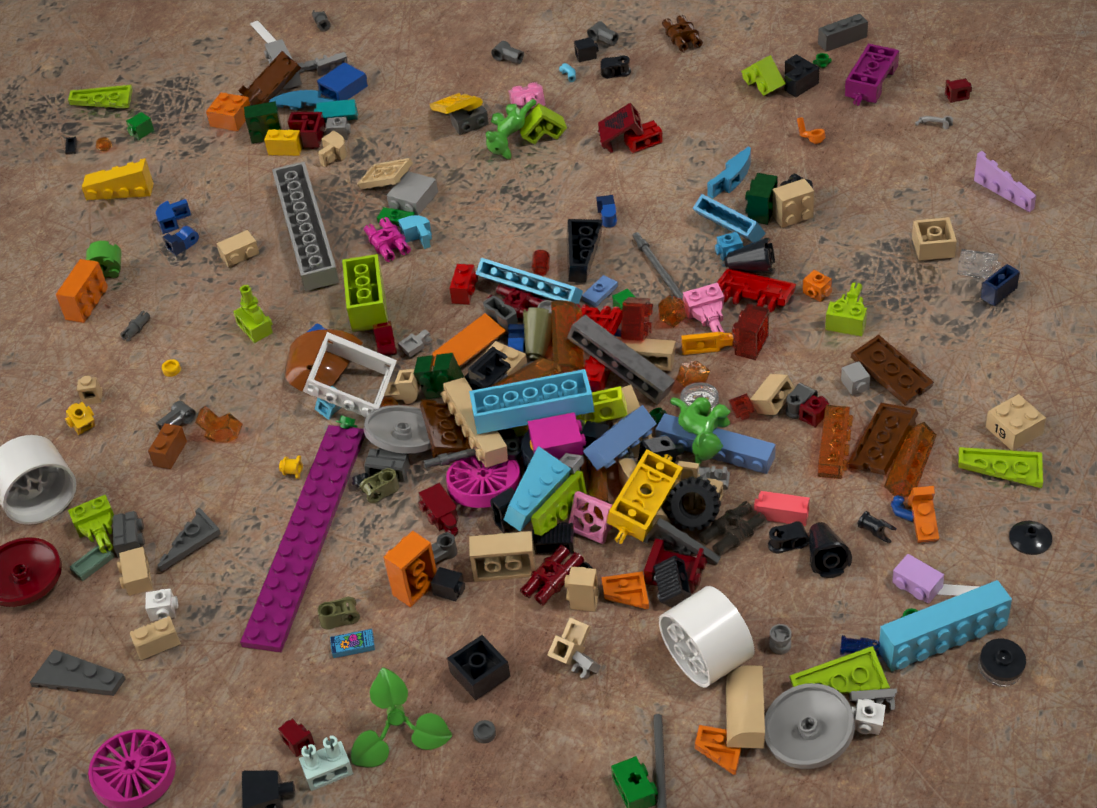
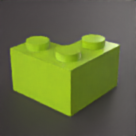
M771 55L741 71L743 79L747 84L750 85L756 82L758 90L763 96L785 85Z
M538 103L526 116L525 124L519 131L523 139L535 145L544 133L558 139L567 129L563 116Z

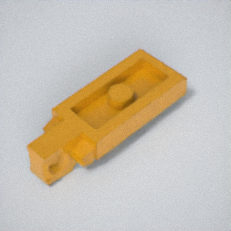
M723 332L681 335L682 354L718 352L724 346L734 345L732 333Z

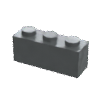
M857 14L818 28V44L827 52L867 38L868 21L861 14Z

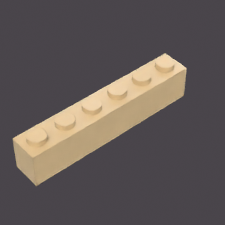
M465 377L443 383L442 399L444 403H448L450 413L455 415L457 425H461L464 437H468L471 449L476 451L477 459L483 462L485 468L507 462V445L498 431L477 434L469 393L472 389Z

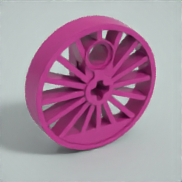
M477 456L456 460L449 467L446 474L449 496L461 505L474 508L491 507L490 500L511 487L516 491L522 479L516 460H508L507 462L485 468L483 462L479 461Z
M141 729L128 730L111 737L98 748L89 765V781L96 798L106 807L143 808L159 799L170 787L175 776L176 761L169 745L158 734ZM131 742L130 755L126 747V743ZM121 746L125 758L122 757L115 749ZM110 753L115 759L107 758L106 756ZM159 770H165L164 773H160V772H157V771H159ZM147 777L158 780V783L154 785ZM140 783L145 784L150 790L143 793ZM133 786H136L139 794L136 797H132ZM124 789H125V797L122 796V793H123Z

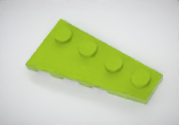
M131 85L71 90L68 101L70 105L129 108L133 89Z
M959 447L958 468L1038 488L1043 487L1042 452Z
M577 470L575 474H571L533 514L531 522L534 534L543 535L555 527L559 520L564 521L568 518V514L571 513L575 492L580 491L587 494L582 471Z
M873 646L789 676L793 687L810 683L823 684L834 688L841 694L851 691L890 688Z

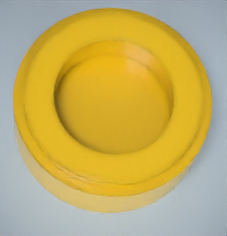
M175 359L167 360L161 366L163 374L167 377L176 376L181 371L180 364Z

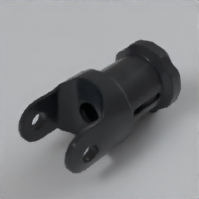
M865 511L858 520L859 528H865L872 532L873 536L891 543V540L884 536V530L887 527L895 531L896 527L883 519L879 520L871 516L868 511Z

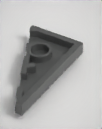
M200 507L195 511L196 516L193 520L186 523L184 529L172 542L173 547L169 553H164L157 565L161 572L221 534L220 529Z
M661 518L651 527L643 541L648 544L649 540L655 541V539L663 540L664 549L691 556L692 553L697 555L699 548H704V557L707 558V563L716 565L721 558L689 537L688 534L681 532L668 521Z

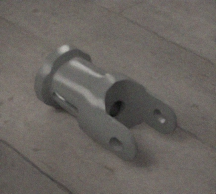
M313 10L312 17L320 31H327L331 23L327 19L326 13Z

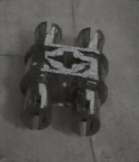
M744 501L735 509H728L717 520L714 519L711 526L699 533L698 537L702 543L704 542L707 545L717 536H722L723 539L712 546L713 551L722 556L732 547H739L740 543L748 537L751 538L754 535V531L767 523V519L761 512H758L748 521H744L742 518L753 511L752 506L749 503L747 504V501Z

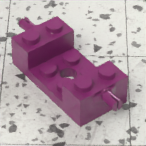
M868 43L845 82V96L855 99L853 101L854 105L857 104L859 106L862 100L873 103L878 101L882 94L883 81L888 74L893 75L898 67L899 50Z

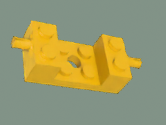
M646 449L609 510L606 523L619 530L615 538L617 543L619 541V544H622L627 535L643 542L662 504L680 480L683 467L671 462L672 457H668V454H665L663 458ZM648 488L651 493L648 495L643 494L640 489Z

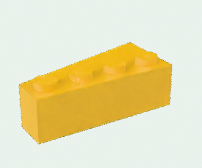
M146 158L140 159V162L137 163L130 162L126 166H115L108 171L101 170L86 174L82 190L86 200L151 196L154 183Z

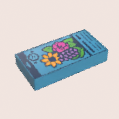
M372 629L330 637L333 658L375 650Z

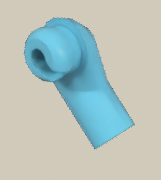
M564 63L559 67V71H562V74L568 73V80L570 82L576 80V71L569 64Z

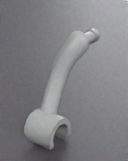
M923 116L915 122V125L917 126L925 122L943 123L942 127L944 129H948L949 125H953V118L951 116H945L944 118Z

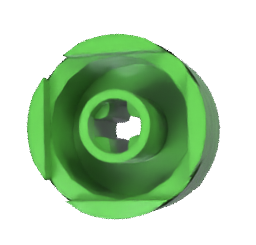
M109 241L91 243L90 247L86 250V260L99 262L104 277L117 278L119 276L122 256L120 247L116 244L114 246L109 244Z

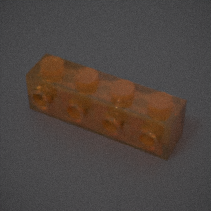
M826 405L818 461V477L842 479L843 471H847L848 459L844 458L849 456L850 444H846V442L851 441V430L848 427H852L853 415H849L850 407Z
M925 422L911 427L894 459L884 485L893 496L908 497L912 489L919 485L937 436Z

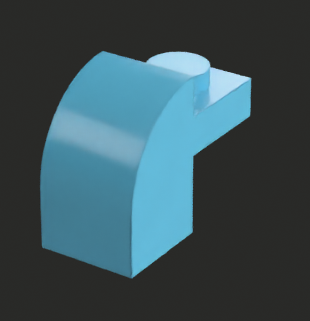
M413 215L398 220L401 234L405 236L406 243L419 239L424 249L431 247L432 232L430 221L427 218Z

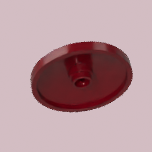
M26 537L9 541L0 546V606L18 607L30 604L42 598L55 586L61 575L62 561L56 548L51 543L40 538Z

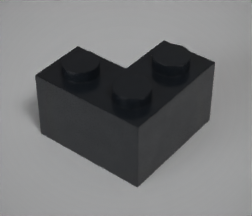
M797 54L785 61L784 91L794 97H798L819 84L818 66Z

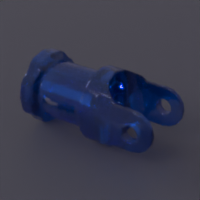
M842 635L840 655H844V653L852 654L873 646L878 657L880 654L878 650L880 642L863 637L860 639L846 638L845 635Z

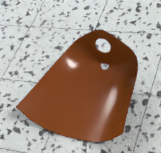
M325 329L306 332L297 337L290 345L286 366V379L291 386L303 392L312 370L307 369V366L314 365L327 332L360 346L363 342L354 335L341 330ZM325 351L314 379L331 387L347 367L350 360Z

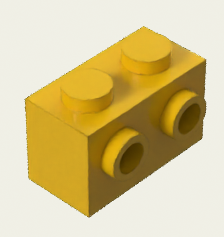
M268 130L264 139L268 155L300 156L303 147L300 130Z

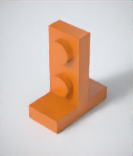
M934 486L915 487L908 498V507L912 508L917 543L939 540L933 503L935 495Z

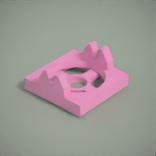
M577 491L574 494L568 523L574 524L575 533L603 544L606 542L607 533L613 527L606 523L612 504ZM585 503H589L588 509L583 512L581 508ZM595 506L601 510L604 517L603 520L597 518L594 512ZM586 513H590L593 516V523H588L585 520ZM578 518H581V521H582V523L584 524V528H583V526L580 524ZM594 524L602 527L596 532L590 531L591 526Z

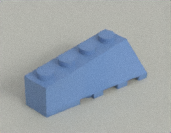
M642 405L613 425L611 429L591 443L583 452L596 470L603 466L607 469L616 462L614 460L615 457L619 459L628 452L626 448L630 447L632 449L640 443V437L644 439L652 433L651 428L657 423Z

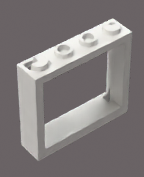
M327 332L303 392L366 418L369 413L380 407L397 360ZM325 351L384 374L374 404L314 380Z

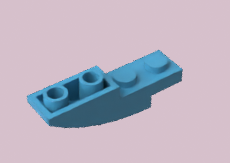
M299 90L278 95L270 99V102L276 101L277 107L280 108L286 105L290 106L289 109L299 110V108L304 107V102H306L307 106H315L316 103L336 101V99L321 97L322 91Z
M749 146L728 160L725 165L726 170L707 183L708 196L710 198H715L724 190L728 193L732 192L743 181L751 164V148Z

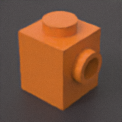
M813 270L803 279V293L819 302L828 297L832 292V278L816 270Z

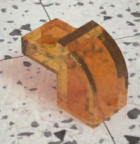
M206 406L200 409L195 421L205 431L204 437L206 439L221 443L237 439L243 425L232 414L228 413L218 417Z

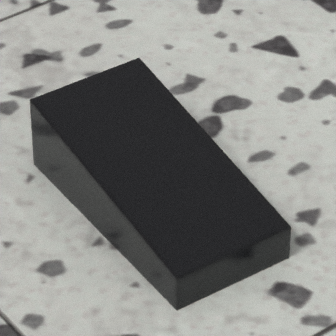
M76 137L66 138V155L76 153L78 142Z

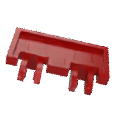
M726 269L717 281L723 292L724 302L733 297L732 303L737 305L742 297L754 300L759 298L757 309L762 310L766 304L768 305V312L771 313L777 305L785 306L796 290L795 283Z
M573 304L570 310L568 306L560 305L557 311L560 315V321L552 338L568 339L567 336L572 325L584 315L588 316L612 335H615L625 314L619 307H613L611 310L610 306H604L600 312L598 308H592L586 304L582 308H580L579 304Z

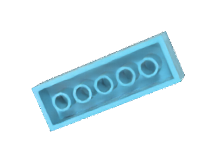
M585 369L469 391L477 434L528 425V421L574 412L576 416L594 412L592 392Z
M996 580L884 624L880 627L878 652L892 672L897 669H904L914 662L924 661L934 654L944 653L954 646L964 645L969 640L981 638L989 632L1001 630L1007 626L1012 598L1000 582Z

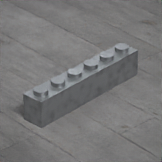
M584 315L572 325L567 336L569 340L653 402L658 404L669 394L675 382L674 379L588 316Z

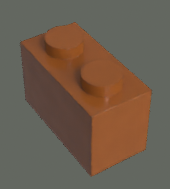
M167 423L163 425L148 450L153 466L171 470L187 443L182 426Z

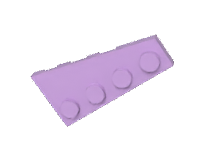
M983 151L977 153L974 181L1026 211L1031 212L1035 207L1036 195L1018 181L1016 183L1010 173L997 167L998 163L994 160H988Z

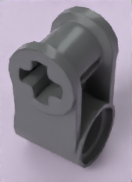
M802 383L797 384L795 389L786 397L788 404L786 415L792 419L799 418L800 405L804 404L812 395L818 397V391Z

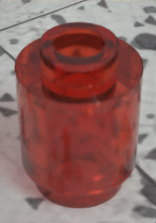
M536 250L532 255L533 273L539 276L546 275L549 271L550 254L545 250Z

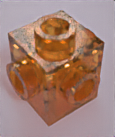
M671 294L661 300L658 304L660 320L674 328L686 318L684 302Z
M699 361L683 363L679 368L676 380L688 390L705 386L710 370Z

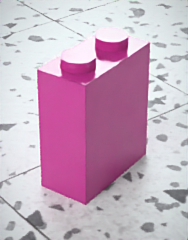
M574 412L528 421L529 435L534 453L539 446L557 459H561L565 453L584 454L583 446H586L584 434H580V431H582L580 419L576 420Z

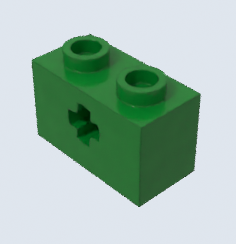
M637 756L611 766L612 779L627 808H649L656 805L655 795H658L656 786L653 781L649 782L646 766L644 763L640 764Z

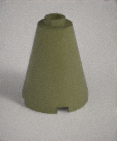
M528 308V311L524 310L526 356L530 360L538 361L545 357L560 321L558 313L550 314L548 313L549 310L544 308Z

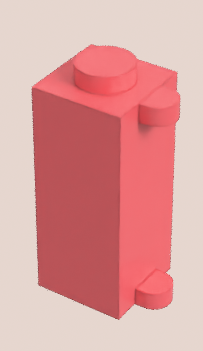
M761 491L758 499L755 498L754 511H757V519L786 524L799 521L803 526H806L810 498Z

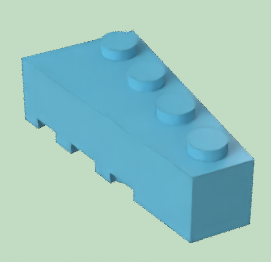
M538 446L512 497L504 520L521 531L531 521L533 514L567 480L571 468Z

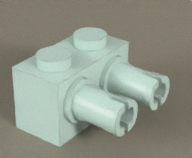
M329 736L330 741H328L327 737L323 740L325 748L316 751V747L309 744L308 750L306 746L301 750L303 757H300L299 761L311 791L353 774L341 741L338 742L335 736Z

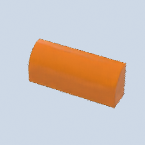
M484 313L432 353L434 356L433 366L437 354L453 353L459 367H462L505 334L506 330Z

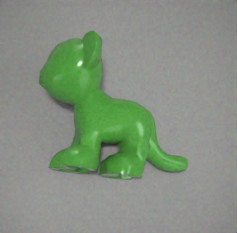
M535 99L530 100L522 109L517 107V104H508L506 106L508 115L506 118L502 113L492 115L491 122L497 125L498 131L486 132V146L490 152L495 155H503L506 159H511L512 154L508 147L507 138L524 126L526 113L537 103Z
M698 397L689 406L678 398H671L670 403L680 408L679 425L686 432L697 436L693 441L692 451L695 455V463H699L700 466L702 461L713 458L722 449L723 444L713 432L717 427L725 428L731 424L727 418L731 411L722 404H718L711 411V404L704 397Z

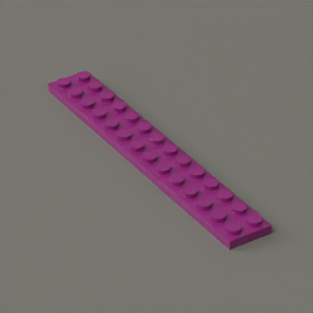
M328 425L240 641L242 647L282 653L364 441V429L352 427L345 429L340 426Z

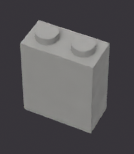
M408 171L402 176L401 181L387 194L389 208L414 212L415 215L419 216L438 193L436 179Z

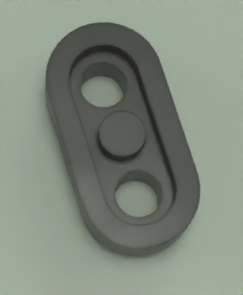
M512 428L497 430L507 445L508 460L519 459L522 456L521 443Z

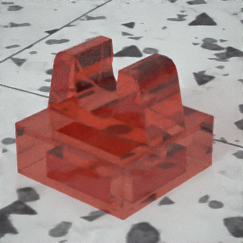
M747 393L729 400V405L736 418L741 417L744 420L749 418V413L755 412Z

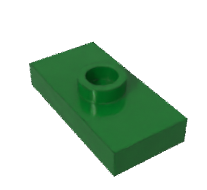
M383 207L377 217V222L379 223L382 218L386 222L384 217H388L393 225L399 226V219L413 216L415 213Z

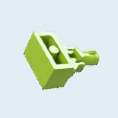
M856 282L851 284L846 299L845 294H843L836 302L830 301L826 312L825 330L862 337L866 326L867 308L863 305V298L860 297L859 299L863 288L860 283L857 284L856 288Z
M243 285L240 287L242 296L241 307L233 311L237 325L256 343L273 334L271 328L273 323L270 317L265 316L262 309L257 305L259 302L253 296L251 287Z
M106 494L68 510L80 538L86 536L90 542H94L92 537L94 535L102 553H107L105 545L109 551L113 549L106 529L109 535L112 534L111 527L113 525L114 513Z

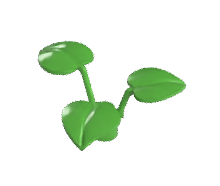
M382 667L371 685L370 699L375 706L382 709L387 708L386 725L380 737L375 731L368 730L356 738L351 750V761L356 766L376 767L383 764L388 758L389 746L382 740L385 738L390 725L399 726L406 722L412 730H415L411 737L412 742L417 747L425 750L441 747L450 740L452 732L445 721L434 713L421 715L416 721V726H414L409 718L405 716L404 707L402 706L408 697L406 684L397 674Z

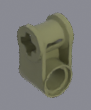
M391 468L383 469L381 472L364 479L360 483V489L366 493L369 503H377L381 499L396 493L400 488L396 472Z
M348 596L321 603L317 608L321 627L328 630L356 623L360 619V615L356 611L355 598Z

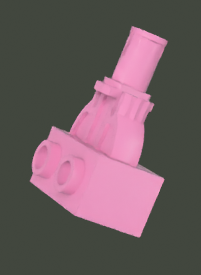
M537 82L529 83L527 87L523 88L522 86L512 87V90L508 91L511 104H517V107L520 109L532 99L536 100V105L540 103L545 106L543 88Z
M718 283L683 292L682 306L688 319L695 318L701 321L703 326H706L707 323V327H710L712 332L725 333L720 324L723 321L724 295Z

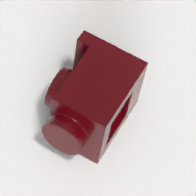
M966 78L954 81L946 80L945 95L950 103L970 98L972 85Z
M812 395L799 407V419L815 428L829 414V403L823 396L816 397Z
M293 718L278 728L282 741L296 757L302 754L301 750L304 746L308 750L309 744L315 745L311 732L307 731L303 724L300 723L298 725Z

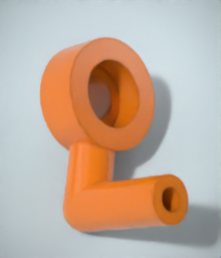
M797 118L801 137L809 138V141L814 144L823 142L826 138L823 129L806 131L804 118Z

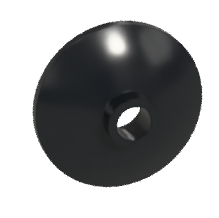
M1021 521L1011 528L1009 540L1011 545L1019 552L1028 555H1038L1050 548L1052 534L1046 526L1039 522Z

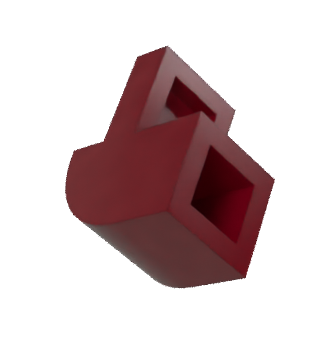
M391 321L374 324L373 330L377 352L385 356L396 354L397 350Z

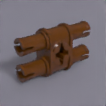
M679 15L676 18L677 24H673L669 18L662 21V26L666 29V35L670 37L671 42L677 45L681 52L688 49L686 42L691 41L695 48L702 46L703 41L699 37L698 30L694 28L692 22L686 19L685 15H682V17Z

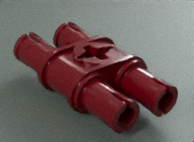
M502 283L496 289L498 295L506 297L502 299L504 304L515 309L517 319H523L525 309L528 311L529 307L538 308L542 301H546L535 297L532 292L528 293L516 287L511 288Z
M560 545L550 557L544 558V562L535 571H532L531 578L520 588V592L525 597L531 598L534 592L540 586H543L534 596V599L544 606L555 593L561 592V588L565 585V577L570 574L571 567H579L585 561L579 553L574 552L567 562L561 564L570 555V552L565 546Z

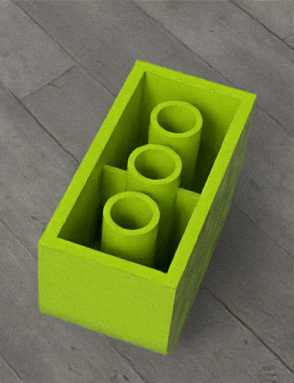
M378 254L343 259L346 308L352 332L372 330L374 324L387 322L386 296Z

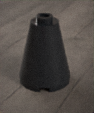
M764 238L727 253V257L724 258L725 266L731 270L742 272L775 273V268H772V263H775L774 249L772 243H768L771 239Z
M818 522L811 526L809 529L810 566L813 572L820 574L823 578H833L843 574L844 569L847 566L850 567L853 557L850 549L826 523Z

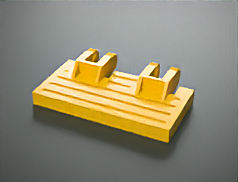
M456 93L429 105L433 111L449 114L461 108L466 111L476 109L482 106L483 100L479 97Z

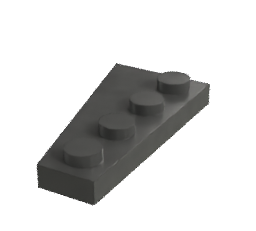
M54 649L31 679L30 684L32 687L37 688L48 686L49 689L67 688L69 691L74 692L86 690L88 693L114 696L125 681V676L122 673Z

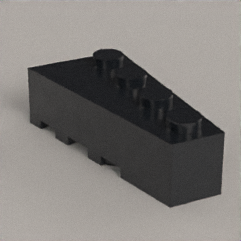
M568 219V282L587 281L601 238L603 220Z

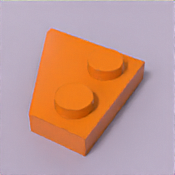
M643 571L601 577L604 599L649 609Z
M699 725L695 749L731 774L736 775L742 748L727 747L726 729Z

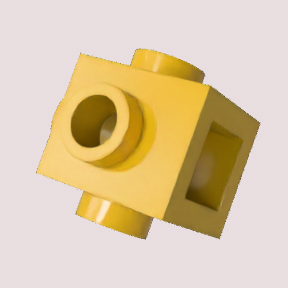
M81 402L79 404H72L66 410L67 418H65V421L70 428L73 427L78 435L95 427V420L92 417L94 413L90 406L86 407Z

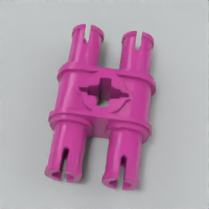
M384 217L386 222L383 218L379 222L383 229L377 231L373 224H369L370 228L366 225L364 232L368 235L369 242L375 247L376 252L381 254L386 262H390L389 258L391 261L395 259V254L391 250L398 248L402 255H406V253H410L411 248L405 242V236L400 233L399 228L393 225L388 217Z

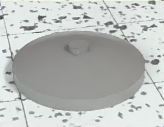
M404 405L385 406L372 411L365 418L364 434L366 438L381 449L395 453L410 454L424 452L432 448L423 415L419 408Z
M802 684L788 689L773 701L765 715V741L770 751L782 763L799 769H814L833 762L846 751L855 732V718L849 702L840 692L823 684Z

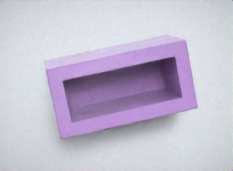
M907 554L893 570V583L899 589H904L913 594L918 600H923L929 604L943 588L944 574Z

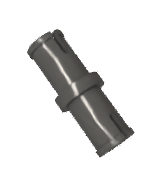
M141 311L135 319H132L126 329L120 333L121 338L130 341L136 333L142 330V326L150 320L149 313Z

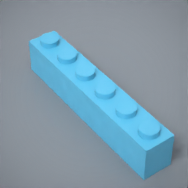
M484 258L480 259L476 275L483 279L499 284L502 283L512 288L516 287L528 293L532 292L534 295L569 306L579 304L583 293L582 290L575 286Z

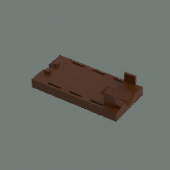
M281 51L248 88L243 85L238 91L241 93V96L249 97L250 105L268 103L293 78L301 67L286 53Z
M877 335L851 353L850 358L855 363L859 361L868 374L905 406L916 399L917 394H923L933 387L934 381L880 335Z
M421 400L420 408L432 447L433 458H436L437 454L456 453L471 449L469 439L464 437L461 425H457L455 415L449 411L448 403H444V401L443 403H437L433 400Z
M880 403L848 462L849 467L863 471L870 468L872 473L886 475L909 431H913L916 425L917 409Z

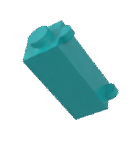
M355 99L316 103L317 108L314 109V112H322L324 123H327V118L347 117V121L358 119Z

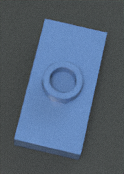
M603 275L582 295V301L597 307L618 287V282Z

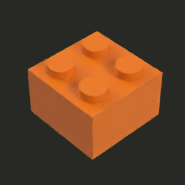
M221 92L206 110L210 127L239 131L246 122L244 107L251 106L249 97Z

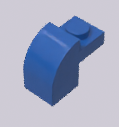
M186 199L172 204L165 201L158 206L156 216L162 233L165 234L179 229L177 220L191 216Z

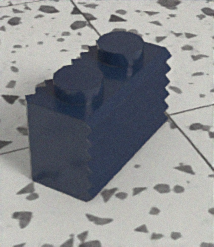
M1009 264L1004 265L982 282L981 299L996 306L1003 298H1006V296L1018 288L1020 271Z

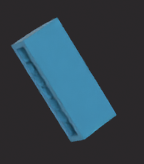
M701 194L693 207L697 214L732 232H737L738 235L751 242L759 241L766 234L756 221Z

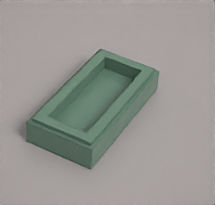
M97 545L69 566V568L79 579L84 581L112 560L115 555L106 546L107 553H102Z

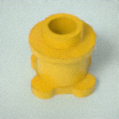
M297 455L296 459H289L285 456L279 464L280 472L284 476L293 474L296 479H299L303 470L301 456Z

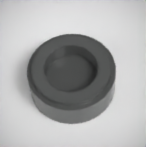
M482 720L475 724L473 734L476 741L479 743H489L495 738L496 730L491 721Z

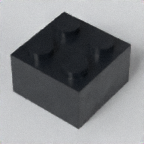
M480 635L447 658L450 673L475 701L511 677L508 661L483 635Z

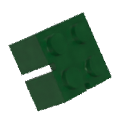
M276 101L244 107L245 120L252 144L265 142L264 139L268 130H282Z
M757 173L755 179L751 180L750 190L746 191L745 200L748 203L745 208V214H748V218L759 224L768 225L771 219L773 189L777 188L778 176Z
M453 353L437 354L433 371H431L434 362L433 355L417 357L413 374L418 384L421 385V390L426 399L442 397L441 393L444 391L443 383L464 378Z

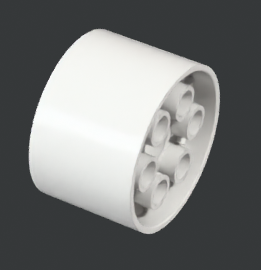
M25 435L14 438L0 447V505L11 520L20 524L42 523L54 518L69 505L75 495L76 479L49 439L38 435Z
M704 587L659 617L660 632L670 654L682 671L701 687L710 686L751 659L754 655L753 639L745 621L731 601L714 587Z

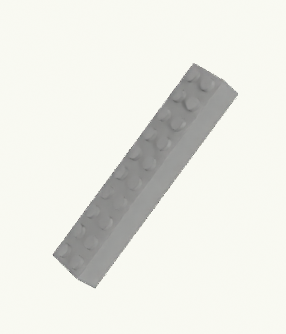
M305 162L272 169L305 291L339 283L336 266Z

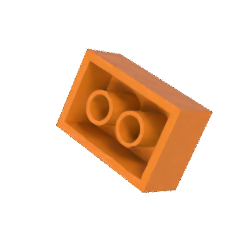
M80 259L55 294L65 320L85 323L103 294L107 291L108 285L99 262Z
M412 531L403 537L383 557L392 595L410 608L432 588L431 581L437 572L431 542Z

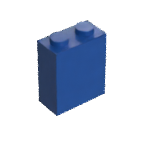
M345 62L317 80L319 91H322L321 94L327 98L336 99V101L348 100L368 86L366 73Z

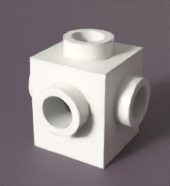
M171 588L146 592L145 609L150 621L167 618V616L175 618V609H178L179 604L178 598L173 596Z
M858 699L856 706H851L855 718V730L862 734L872 733L879 735L883 726L885 705L875 703L870 699Z

